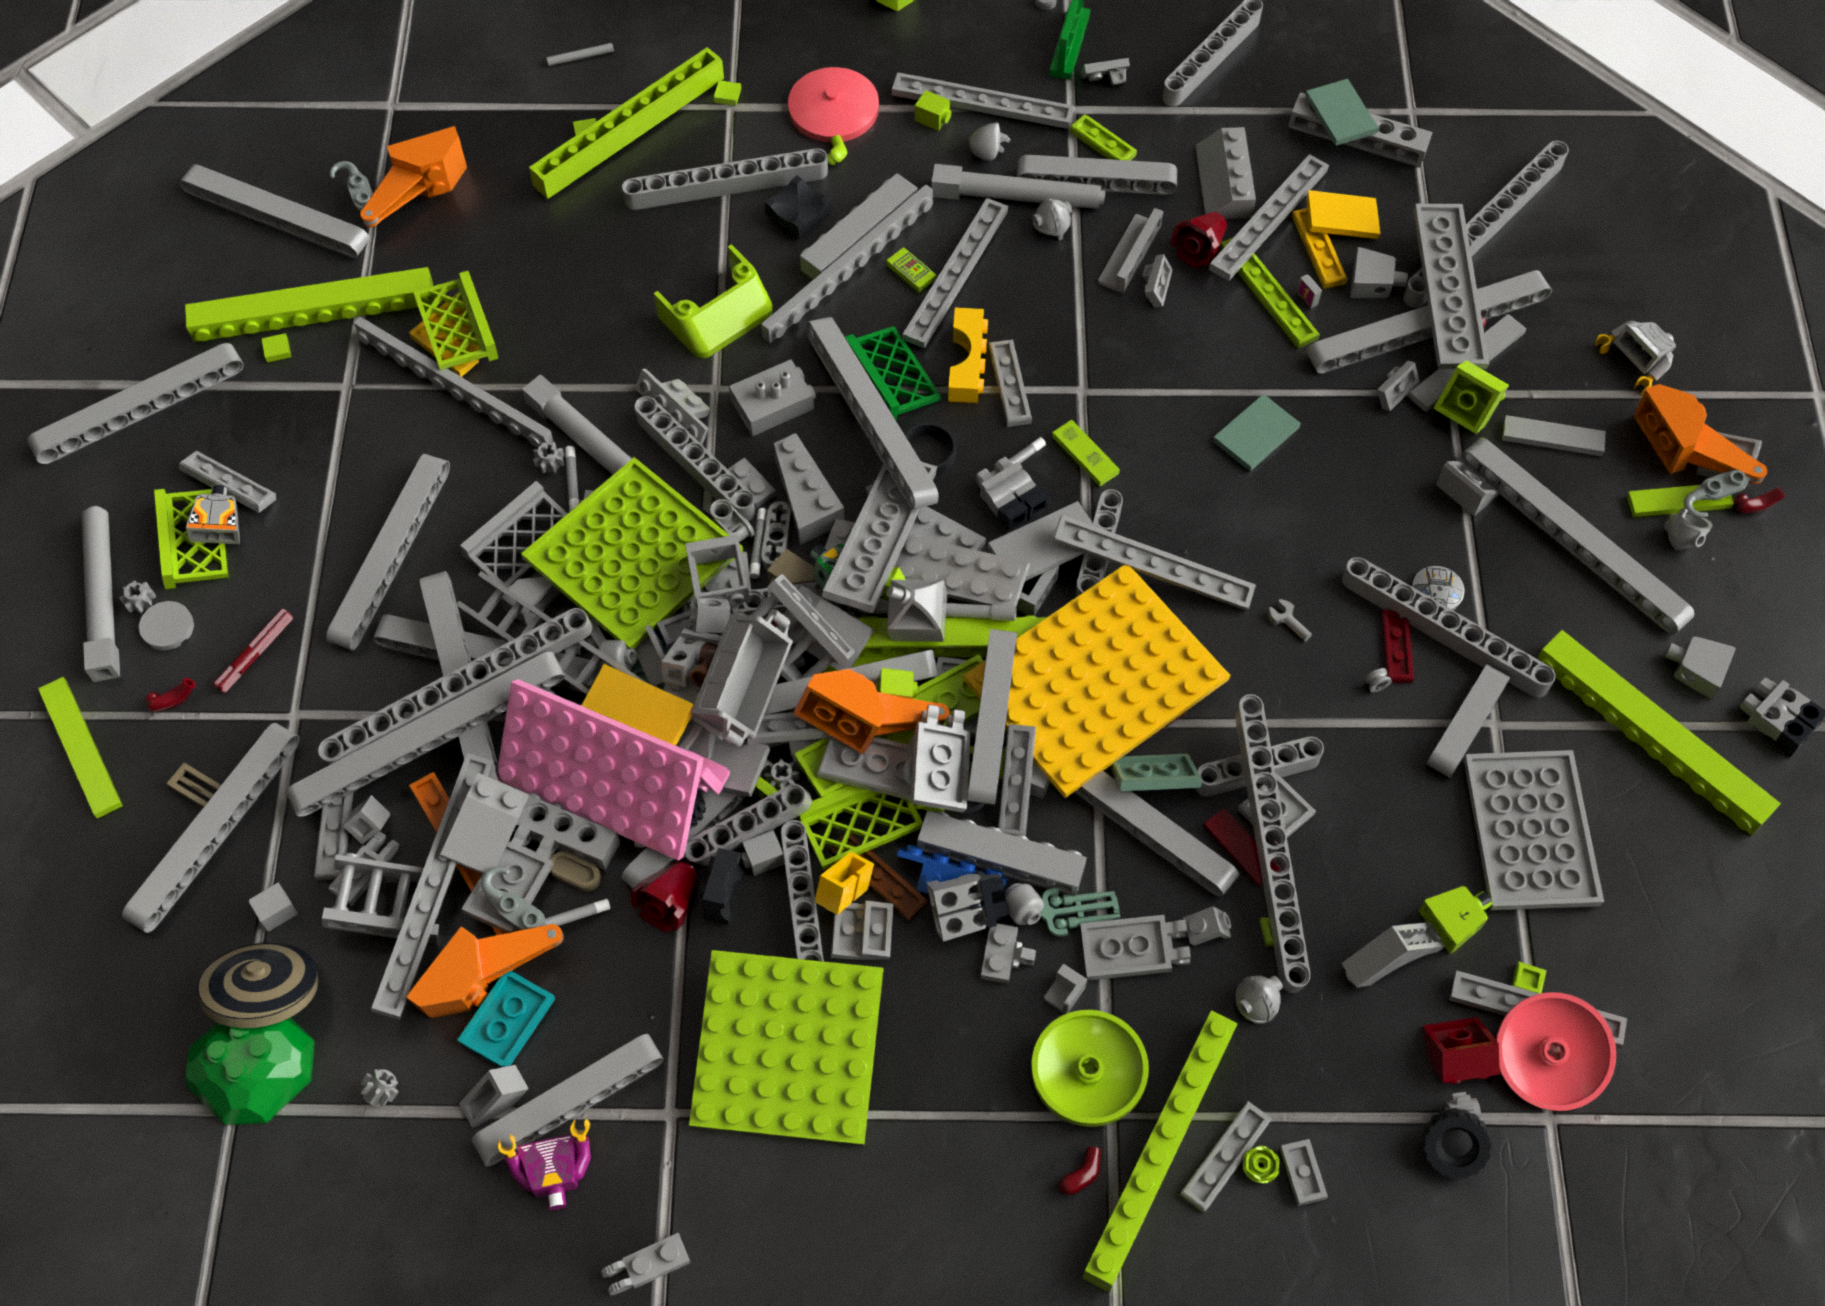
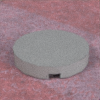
M173 601L160 602L148 608L142 615L139 623V632L146 644L155 650L162 651L176 649L181 646V642L189 639L194 628L193 617L184 605Z

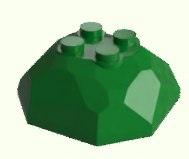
M291 1017L279 1023L257 1028H236L215 1022L189 1047L186 1066V1086L225 1126L267 1124L312 1081L315 1041Z

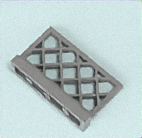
M535 481L460 545L462 556L468 562L472 561L483 573L507 588L533 568L528 563H516V552L522 553L528 548L516 547L517 536H532L533 544L535 536H542L547 532L535 531V520H551L550 528H552L554 520H561L568 513L544 492L543 486ZM544 501L551 507V514H536V507ZM521 520H532V531L517 530V523ZM502 536H514L513 547H499L498 539ZM483 552H495L494 563H483L477 557ZM498 552H513V563H497ZM497 569H512V577L504 583L497 577Z

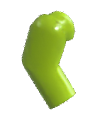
M835 135L831 138L833 148L830 150L831 153L827 154V162L830 165H835L837 162L840 163L847 156V149L840 135Z

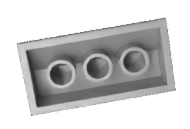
M1245 127L1221 128L1195 146L1204 213L1217 212L1224 216L1225 219L1252 218L1256 197Z

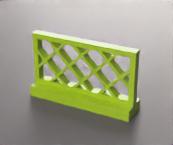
M469 271L459 273L460 279L413 292L440 370L488 357L489 361L499 359ZM459 289L455 299L446 295L449 290ZM432 296L436 299L429 305L423 303L421 298ZM441 300L451 303L446 311L437 308ZM456 306L466 309L461 317L452 314ZM432 313L442 316L438 323L428 320ZM448 318L457 322L453 329L443 326ZM463 324L472 327L468 335L458 332ZM439 331L449 334L444 342L435 339ZM454 337L464 340L459 348L450 345ZM469 343L478 345L480 350L474 352L465 351ZM445 350L455 353L453 358L442 361L441 356Z
M165 489L154 490L161 573L165 589L176 588V583L229 578L225 544L219 543L213 551H210L203 546L205 543L189 542L187 530L182 533L175 528L182 519L188 522L189 517L187 514L192 510L196 497L200 494L211 495V489L166 494ZM185 501L189 505L181 512L173 507V502ZM183 541L193 546L186 554L177 550V547ZM198 550L208 555L200 564L191 559ZM214 559L222 565V570L210 571L205 567ZM186 562L195 567L191 573L179 574V569Z
M849 785L823 798L820 797L813 800L810 808L797 816V819L805 826L808 840L824 870L832 867L849 852L860 855L921 829L923 822L914 804L910 803V800L901 798L898 805L886 801L887 794ZM870 801L878 804L875 814L871 815L860 811L862 805ZM882 806L897 810L892 821L878 817ZM842 812L853 814L849 826L836 822L837 815ZM900 812L912 815L915 821L907 826L896 823ZM858 816L871 820L867 832L853 828ZM818 822L828 825L824 837L812 833L810 826ZM876 822L890 827L886 835L880 837L871 834ZM832 827L846 831L842 843L828 838ZM850 833L865 837L862 845L857 847L847 845ZM825 843L839 848L837 855L825 860L822 854Z

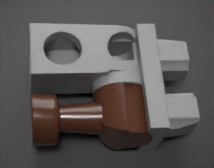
M695 626L692 629L684 628L681 636L661 661L663 682L686 687L689 681H691L694 685L702 687L723 633L715 635L707 632H696Z

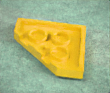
M445 302L439 309L446 311L451 303ZM456 306L452 314L461 317L466 309ZM432 313L428 320L438 323L442 316ZM448 318L443 326L453 329L457 322ZM422 321L409 332L410 337L435 357L424 322ZM463 324L458 332L468 335L472 327ZM439 331L435 339L444 342L449 334ZM454 337L450 345L459 348L464 340ZM469 343L465 351H477L479 346ZM445 350L441 356L442 361L453 358L455 353ZM479 359L449 367V369L462 377L479 363Z

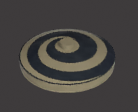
M274 942L245 945L218 957L203 971L197 986L200 1006L209 1018L226 1026L257 1028L272 1025L294 1016L309 1004L318 988V974L313 959L306 952L295 946Z

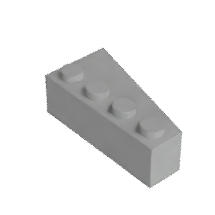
M796 433L775 442V461L801 545L832 530L836 518L845 520L844 507Z

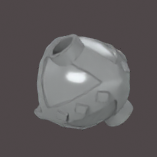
M1052 198L1043 200L1032 216L1035 229L1047 235L1057 236L1058 240H1062L1063 234L1071 223L1070 213H1072V207L1070 203Z
M1681 508L1678 514H1670V519L1665 522L1664 530L1668 532V538L1672 547L1675 550H1684L1693 546H1702L1707 533L1710 532L1713 526L1712 523L1705 518H1695L1686 514L1688 510Z
M1274 975L1270 978L1263 976L1244 978L1238 985L1235 994L1236 1005L1240 1013L1247 1020L1255 1024H1264L1271 1021L1278 1013L1281 1004L1279 990L1283 988V985Z

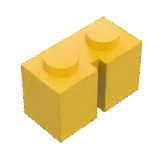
M849 852L820 875L815 902L838 915L852 903V900L855 901L868 890L874 864L853 852Z

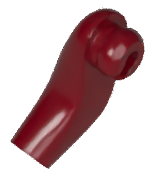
M1777 487L1752 499H1748L1746 494H1741L1734 499V503L1737 505L1736 510L1740 513H1755L1770 508L1786 496L1781 488Z
M184 678L175 687L160 696L157 692L148 693L145 697L147 708L150 711L159 712L182 704L195 688V682L190 678Z
M1087 1147L1080 1168L1062 1178L1059 1182V1189L1063 1194H1076L1098 1178L1101 1161L1100 1148Z

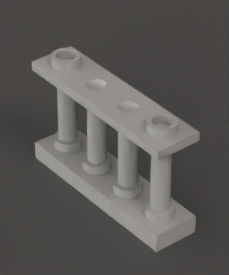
M783 574L768 586L771 595L750 614V616L763 618L775 605L783 603L789 610L787 618L790 620L788 630L797 622L801 623L808 630V634L789 651L780 674L788 682L822 673L833 661L838 662L842 666L855 653L849 644ZM778 625V626L776 627V628L779 629L780 631L782 630V627H781V626ZM819 642L826 649V654L803 675L792 663L813 643Z
M353 853L336 854L335 869L342 870L335 906L331 908L324 907L322 927L398 938L405 920L404 911L410 881L419 882L424 868L363 859ZM354 872L371 875L364 910H361L360 913L349 911L346 908ZM382 876L399 879L393 912L389 917L379 916L375 912ZM439 924L434 925L428 943L437 944Z

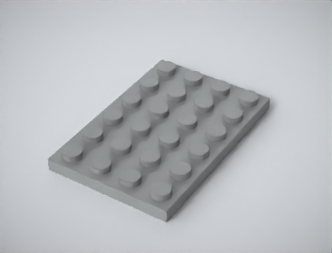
M1573 750L1465 754L1463 760L1487 894L1492 900L1490 910L1601 906L1604 903Z

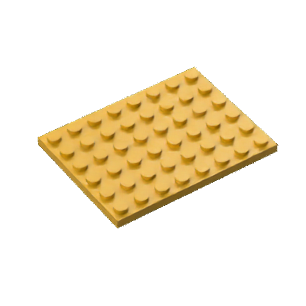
M1124 564L1016 639L1005 729L1008 731V724L1037 727L1033 762L1063 797L1066 798L1226 683L1231 675L1131 566ZM986 660L963 676V680L980 700Z

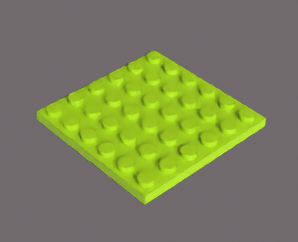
M633 457L523 551L521 555L523 560L616 640H623L628 649H635L649 636L645 628L646 626L651 625L655 631L658 628V622L670 618L695 595L685 544L730 535ZM739 543V545H740V550H741V553H742V552H743V546ZM735 558L697 564L700 590Z
M712 950L689 1126L865 1145L884 969L881 967Z

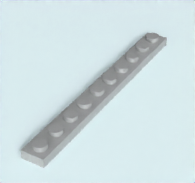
M924 185L762 323L763 339L771 343L776 338H780L792 324L798 323L806 312L814 309L820 300L826 295L832 294L841 282L848 280L854 271L859 267H863L875 253L881 252L889 241L896 239L903 229L912 225L923 212H927L933 205V189L928 185Z
M359 317L354 322L357 331L356 335L362 343L374 346L382 355H389L402 367H409L420 378L425 377L429 379L437 388L441 390L444 388L457 400H464L469 403L475 411H482L489 415L495 423L504 424L515 435L524 436L535 447H539L543 442L553 443L551 430L449 369L440 370L437 362L362 317Z
M470 753L466 754L373 1002L372 1012L400 1020L407 1001L406 996L413 985L457 863L441 857V851L477 772L489 777L494 762L492 760Z

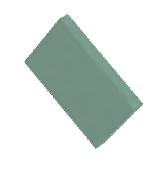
M1348 79L1306 91V99L1335 146L1377 134V124Z
M1263 394L1215 435L1213 442L1247 470L1251 471L1297 431L1301 423Z
M1189 754L1123 756L1109 766L1120 791L1201 788L1202 778Z

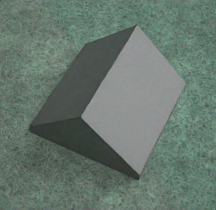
M1447 461L1436 483L1440 489L1473 516L1478 514L1501 493L1463 461Z

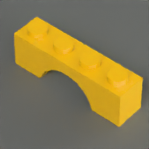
M955 308L953 342L963 346L968 351L969 356L961 364L950 367L949 402L978 403V394H983L984 379H979L980 373L985 374V359H981V353L986 354L987 339H982V334H987L988 319H983L984 309Z

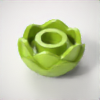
M1257 1146L1245 1153L1243 1170L1252 1181L1261 1184L1268 1183L1279 1174V1157L1266 1146ZM1262 1163L1263 1168H1260L1258 1164Z

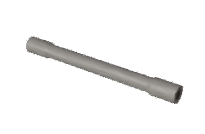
M879 599L873 613L858 609V613H888L889 600ZM946 603V616L1016 621V605Z

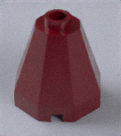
M1211 212L1179 222L1174 227L1170 240L1172 246L1176 245L1178 249L1176 252L1178 259L1194 268L1200 267L1202 264L1209 265L1217 255L1227 228V222L1224 216L1217 212Z
M674 862L639 882L631 891L630 904L634 909L639 906L642 910L639 914L640 917L662 932H668L670 928H673L672 931H678L684 923L698 876L694 867L687 862Z

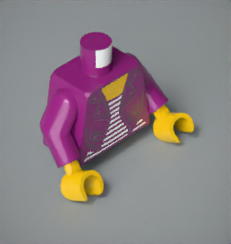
M587 1119L584 1121L585 1130H578L574 1120L570 1127L571 1134L517 1146L518 1151H515L516 1140L513 1135L509 1134L512 1145L507 1148L503 1147L500 1139H498V1149L502 1154H506L505 1161L513 1179L525 1191H532L535 1197L547 1196L549 1210L565 1208L566 1199L564 1192L576 1189L578 1180L582 1179L591 1160L589 1137L586 1136L590 1128V1122Z

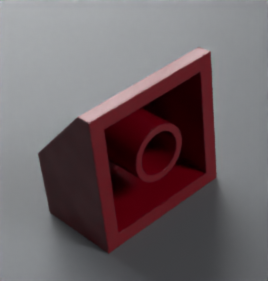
M1478 1017L1422 1025L1433 1070L1443 1083L1456 1084L1461 1080L1486 1079L1489 1076L1500 1075L1499 1043Z

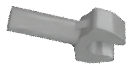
M1279 599L1277 606L1284 612L1283 614L1269 607L1268 616L1273 625L1286 624L1304 641L1311 637L1312 634L1293 617L1294 605L1291 602Z

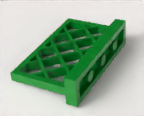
M1072 0L1068 7L1049 76L1068 80L1072 79L1090 17L1091 9L1083 8L1084 0Z
M895 326L858 338L854 334L845 336L846 341L895 420H897V415L940 401V393ZM892 336L895 340V345L881 340L882 338ZM867 343L875 346L874 352L863 349L861 345ZM878 348L892 351L890 357L877 354ZM894 354L904 355L907 358V362L893 359ZM877 360L886 363L885 370L875 367L873 361ZM890 365L902 368V375L888 371ZM906 371L917 373L919 379L915 380L906 377ZM885 377L899 381L897 387L886 384L884 381ZM906 383L915 386L914 392L900 389L901 384ZM918 388L929 391L931 395L925 397L916 393ZM899 395L911 400L909 403L900 405L896 397Z

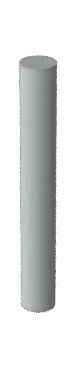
M612 43L546 57L548 66L611 53L614 52Z

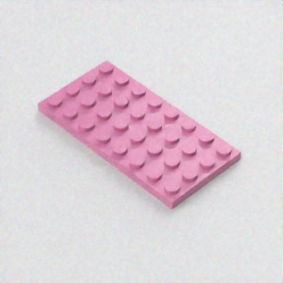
M519 679L512 681L497 769L498 780L527 794H537L543 798V801L552 805L554 803L561 804L564 810L609 828L617 834L673 859L680 860L683 858L703 757Z

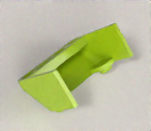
M732 244L728 246L732 279L737 285L699 308L690 300H682L672 306L658 291L654 293L658 318L698 358L712 356L766 321L773 313L772 302L755 268Z

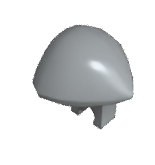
M989 123L974 131L969 139V147L972 153L979 159L992 161L998 152L1003 153L1005 150L1000 143L1003 141L1009 143L1011 139L1006 134L1000 132L999 123Z

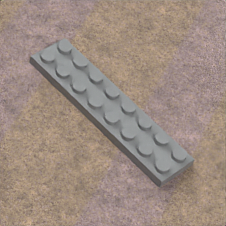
M1415 204L1413 212L1438 369H1456L1465 360L1481 369H1487L1489 358L1463 204Z
M922 462L933 480L936 475L937 466ZM884 464L824 587L822 598L873 613L920 510V508L912 510L908 506Z
M836 518L825 549L829 551L838 544L845 545L855 523ZM908 535L895 567L900 568L906 580H944L947 598L977 605L1001 604L1017 606L1030 565L1026 561Z

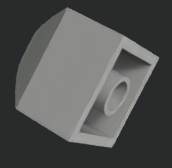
M891 580L890 587L887 589V596L889 597L887 630L891 641L944 642L947 602L944 580Z

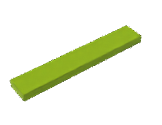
M1234 237L1221 242L1219 250L1222 251ZM1254 253L1237 273L1298 349L1318 340L1320 334Z
M61 677L38 688L94 816L98 819L122 807L120 798L66 679Z

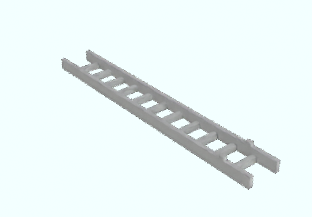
M482 571L478 576L497 589L482 607L479 614L461 601L457 603L459 608L507 641L515 639L507 634L506 630L523 607L534 613L535 616L521 635L538 627L542 620L547 622L552 619ZM505 594L516 601V603L497 627L486 618ZM552 633L548 640H556L560 633ZM584 640L573 644L559 662L565 675L564 680L586 695L589 689L583 685L601 660L621 672L644 681ZM526 647L524 652L529 654L533 651ZM584 647L593 653L594 656L575 680L564 673V670L580 648ZM693 714L691 720L696 724L679 748L688 751L703 728L720 740H723L720 731Z

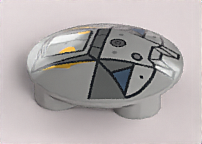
M1430 566L1422 569L1416 574L1412 584L1413 588L1453 611L1464 597L1465 590L1462 580L1455 572L1445 567Z

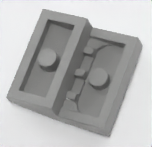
M865 901L864 904L851 903L838 915L834 913L831 958L852 960L889 959L893 904Z

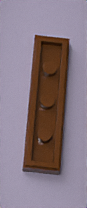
M846 832L836 841L842 843ZM850 833L846 844L857 847L862 845V842ZM831 845L828 848L830 854L833 856L837 855L838 847ZM869 850L859 855L874 864L869 888L886 903L893 904V909L907 922H910L928 904V900L874 852Z

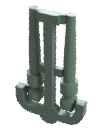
M1051 888L1046 890L1042 896L1044 908L1041 911V918L1046 921L1049 932L1057 937L1068 935V930L1065 927L1072 929L1078 928L1080 923L1120 919L1115 891L1073 896L1067 894L1062 895L1060 898L1058 896V888ZM1106 897H1110L1111 900L1107 902L1081 905V902L1091 901ZM1075 903V906L1054 909L1055 907H1059L1061 904H1063V906H1069ZM1112 908L1114 913L1084 917L1083 912ZM1077 913L1078 918L1069 917L1067 918V920L1056 919L1055 923L1053 924L1054 916Z

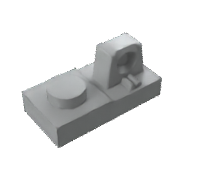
M1129 58L1084 64L1081 69L1082 79L1089 78V81H1096L1108 74L1112 86L1125 84L1126 70L1130 66Z
M1164 254L1156 255L1153 264L1145 265L1142 275L1145 282H1148L1145 285V295L1149 298L1154 308L1163 307L1173 271Z
M1407 361L1402 367H1394L1386 375L1387 380L1377 389L1382 409L1391 411L1420 382L1415 362Z

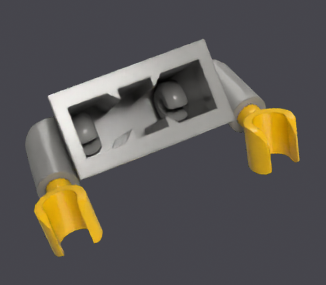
M1627 321L1612 330L1609 336L1601 334L1596 339L1595 347L1599 344H1604L1600 348L1601 354L1607 353L1611 342L1614 341L1643 374H1648L1647 377L1642 376L1637 380L1634 389L1638 385H1644L1646 388L1652 386L1653 380L1657 381L1671 367L1673 360L1672 351L1676 348L1673 336L1670 333H1664L1653 322Z

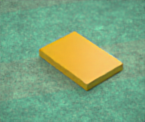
M1308 190L1306 201L1311 232L1371 239L1379 238L1380 226L1376 198Z

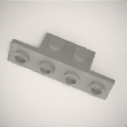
M646 368L642 369L635 389L643 397L648 396L655 399L702 445L709 428L699 419L707 417L710 408L681 380L676 379L660 383Z

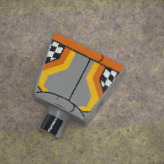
M215 485L211 488V495L200 494L196 497L186 525L189 542L240 544L236 499L234 496H227L226 487Z

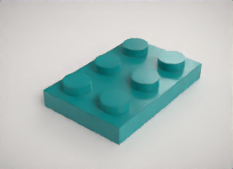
M510 971L500 977L457 1041L462 1046L500 1068L511 1066L554 1002L555 997L553 994Z

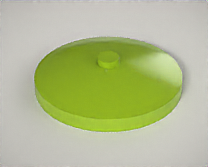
M1098 1010L1070 1012L1050 1023L1036 1042L1031 1063L1034 1087L1046 1107L1067 1122L1087 1127L1111 1124L1130 1113L1144 1093L1149 1073L1147 1053L1136 1032L1120 1018Z

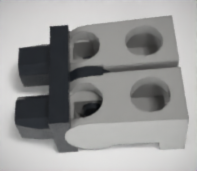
M980 870L952 880L927 882L936 932L943 941L973 933L986 927L997 926V919L1009 915L1008 905L1004 898L992 901L991 894L1004 891L1003 879L999 873L984 875Z

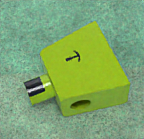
M1461 886L1424 900L1419 912L1426 922H1431L1446 945L1445 948L1451 954L1483 927L1488 919L1484 910L1492 906V900L1485 891L1473 896L1467 887Z

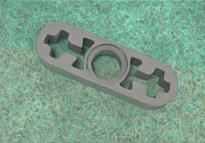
M782 501L774 502L768 509L761 552L762 564L767 570L787 549L792 518L791 508ZM779 511L783 512V514L781 515V524L777 523L776 517ZM776 531L784 535L782 539L777 541L769 537L771 533ZM772 548L776 549L777 555L774 561L769 559L772 557Z

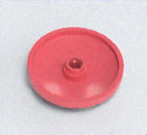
M830 67L812 71L794 84L788 97V110L793 125L805 136L817 141L831 143L833 136L840 135L843 142L861 136L871 128L878 116L879 99L874 85L862 74L846 68Z
M1556 992L1528 997L1510 1009L1503 1018L1496 1034V1040L1499 1043L1500 1074L1503 1080L1519 1098L1535 1107L1553 1111H1566L1582 1107L1596 1099L1605 1090L1613 1076L1616 1065V1045L1612 1031L1603 1016L1593 1006L1578 997Z

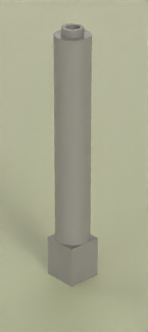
M935 164L932 177L933 197L959 200L960 195L1032 203H1042L1043 200L1052 198L1062 202L1068 201L1071 207L1099 209V205H1104L1105 191L1101 190V185L963 172L962 166Z
M541 374L522 388L526 404L543 419L549 418L612 475L632 459L565 401L561 396V392Z
M92 506L81 513L87 642H84L83 646L84 669L92 681L97 682L119 678L120 662L119 649L115 645L109 515L101 507Z

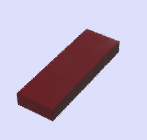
M1382 610L1381 623L1384 661L1387 671L1386 677L1391 678V683H1413L1414 670L1409 620L1406 617L1400 618V614L1395 611Z
M1225 808L1207 820L1203 827L1258 888L1263 884L1256 842ZM1270 863L1271 869L1278 873L1280 868L1275 863Z

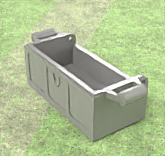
M772 609L765 620L759 616L730 615L691 711L692 714L720 731L721 737L736 747H740L745 738L755 739L793 643V640L787 637L790 620L776 609ZM771 621H774L776 624L781 626L782 630L780 631L779 629L774 627L771 624Z

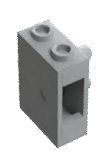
M791 359L729 386L731 401L752 436L814 410L815 391L810 384L807 385L805 383V377L801 368L795 367Z

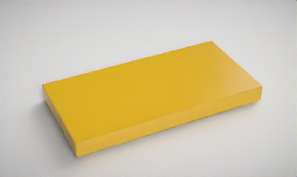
M604 664L581 706L676 746L693 715L691 711L694 704Z

